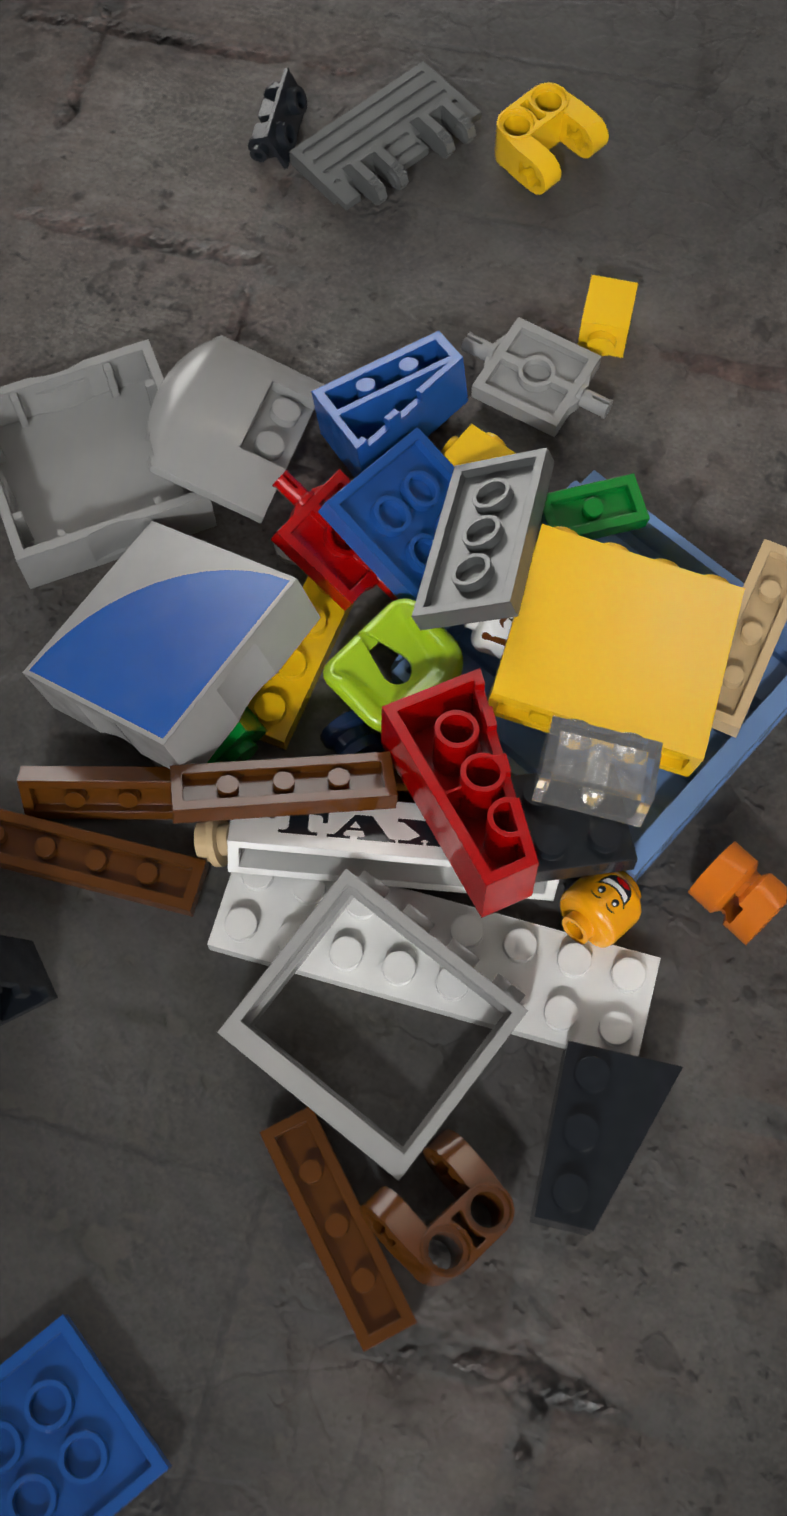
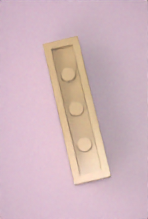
M764 539L743 586L745 588L712 724L713 729L735 738L739 733L787 621V547Z

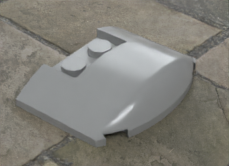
M223 335L202 343L175 364L156 393L146 428V440H150L154 456H149L148 459L149 471L261 524L277 491L272 485L286 471L315 409L311 391L324 384Z

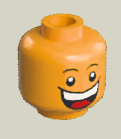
M624 871L581 876L561 895L560 910L563 916L562 926L565 932L580 944L590 941L600 948H606L614 944L638 922L642 913L641 892L637 883Z

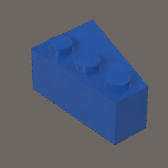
M439 330L311 391L320 433L354 478L416 427L428 437L468 402L463 357Z

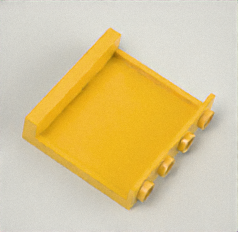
M542 524L537 535L519 616L512 619L495 680L488 693L487 700L489 706H492L496 717L689 777L705 757L745 588L730 584L725 578L718 575H702L680 568L676 563L667 559H651L629 552L626 547L617 543H601L579 536L577 532L567 527H551Z

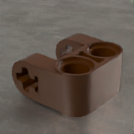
M444 1129L423 1150L424 1158L429 1167L456 1198L428 1226L421 1221L396 1192L386 1186L381 1187L360 1207L364 1221L387 1250L415 1279L431 1287L443 1285L465 1272L508 1230L513 1222L515 1213L513 1199L508 1191L502 1186L475 1150L459 1134L450 1129ZM472 1201L481 1202L488 1208L491 1214V1225L489 1228L482 1227L474 1221L470 1210ZM430 1240L440 1241L447 1246L451 1256L448 1269L439 1268L430 1259L428 1252Z

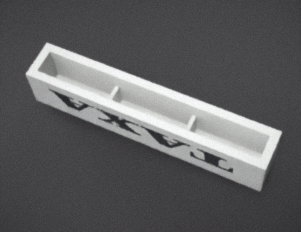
M397 802L396 808L230 820L227 839L228 872L336 882L345 869H348L357 877L366 870L384 885L390 887L467 893L416 803ZM559 879L536 882L532 896L526 899L553 901Z

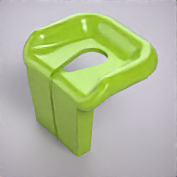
M397 599L389 603L333 656L323 669V678L327 685L369 727L378 732H381L382 706L462 674L463 655L459 644L444 627L420 631L411 617L416 602L412 599ZM380 643L400 654L409 662L411 674L405 683H390L382 675L370 654Z

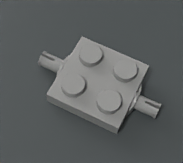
M520 317L516 319L507 334L495 343L488 342L471 332L463 340L461 351L485 361L483 370L472 385L471 397L553 437L557 435L568 416L579 407L603 419L606 418L612 407V399H608L588 389L589 383L600 368L602 356Z

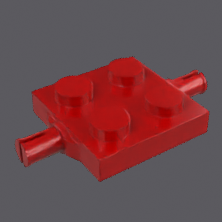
M338 469L325 484L308 491L286 470L272 486L280 491L295 507L290 514L289 520L274 534L271 541L344 611L363 592L373 589L376 585L393 601L397 600L398 598L318 513L327 500L352 480Z

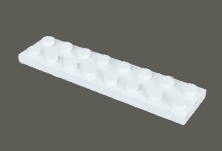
M231 872L207 943L209 949L270 966L335 882ZM387 886L390 892L386 895L385 899L402 912L410 904L435 924L429 933L447 947L452 939H455L480 959L474 967L479 973L491 982L500 974L525 994L519 1004L526 1008L528 1012L513 1030L512 1035L565 1049L568 1041L639 1056L660 957L615 945L600 948L590 941L580 944L569 937L564 931L498 913H492L481 918L475 907L402 887ZM353 898L295 972V974L491 1029L494 1028L503 1016L492 1005L355 898Z

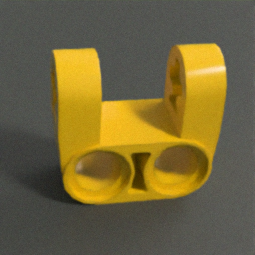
M541 83L499 114L496 124L494 155L497 163L505 168L519 183L532 193L541 195L561 179V168L555 156L549 151L561 141L578 156L589 158L607 144L609 133L603 119L585 103L567 92L564 87L556 83Z

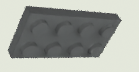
M547 447L454 466L411 616L420 631L519 616L555 463Z

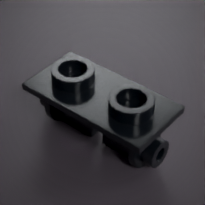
M285 68L281 81L273 82L265 88L264 98L258 114L261 123L255 124L252 137L248 142V149L253 160L265 162L267 158L276 157L283 169H288L290 163L289 151L296 146L298 132L304 113L307 110L308 101L303 88L298 86L290 70Z

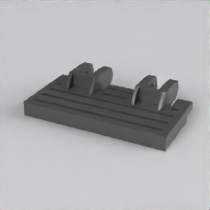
M422 61L289 151L290 164L333 205L338 203L346 211L361 201V194L356 191L358 189L368 200L370 199L372 203L379 206L386 201L388 195L383 182L376 177L378 174L389 185H392L393 188L399 191L402 190L410 182L405 170L429 154V148L424 143L434 152L438 153L439 156H442V158H448L456 150L454 139L448 134V131L457 139L459 138L463 144H468L477 135L473 123L481 119V111L428 64Z

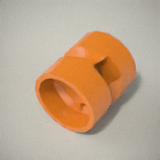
M734 841L700 875L688 893L708 912L721 911L724 914L723 925L741 942L747 945L787 903V886L772 873L761 875L758 872L759 861Z

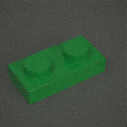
M633 473L547 493L540 523L541 525L545 524L551 527H567L577 532L579 536L593 540L644 528L650 517L635 474Z

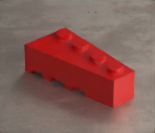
M481 668L382 706L381 744L386 752L390 751L393 765L481 918L532 896L539 862L520 799L516 798L511 780L512 771L507 755L503 753L497 734V721L493 708L489 706L486 697L485 681Z

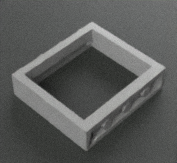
M345 869L217 1033L399 1181L528 1010L519 1004L525 994L513 986L511 982L500 974L491 982L474 969L480 959L455 939H452L446 947L433 937L429 932L435 924L410 904L401 912L387 901L385 897L390 892V889L380 880L373 877L366 870L357 877L348 869ZM353 898L503 1014L404 1146L400 1145L254 1026Z

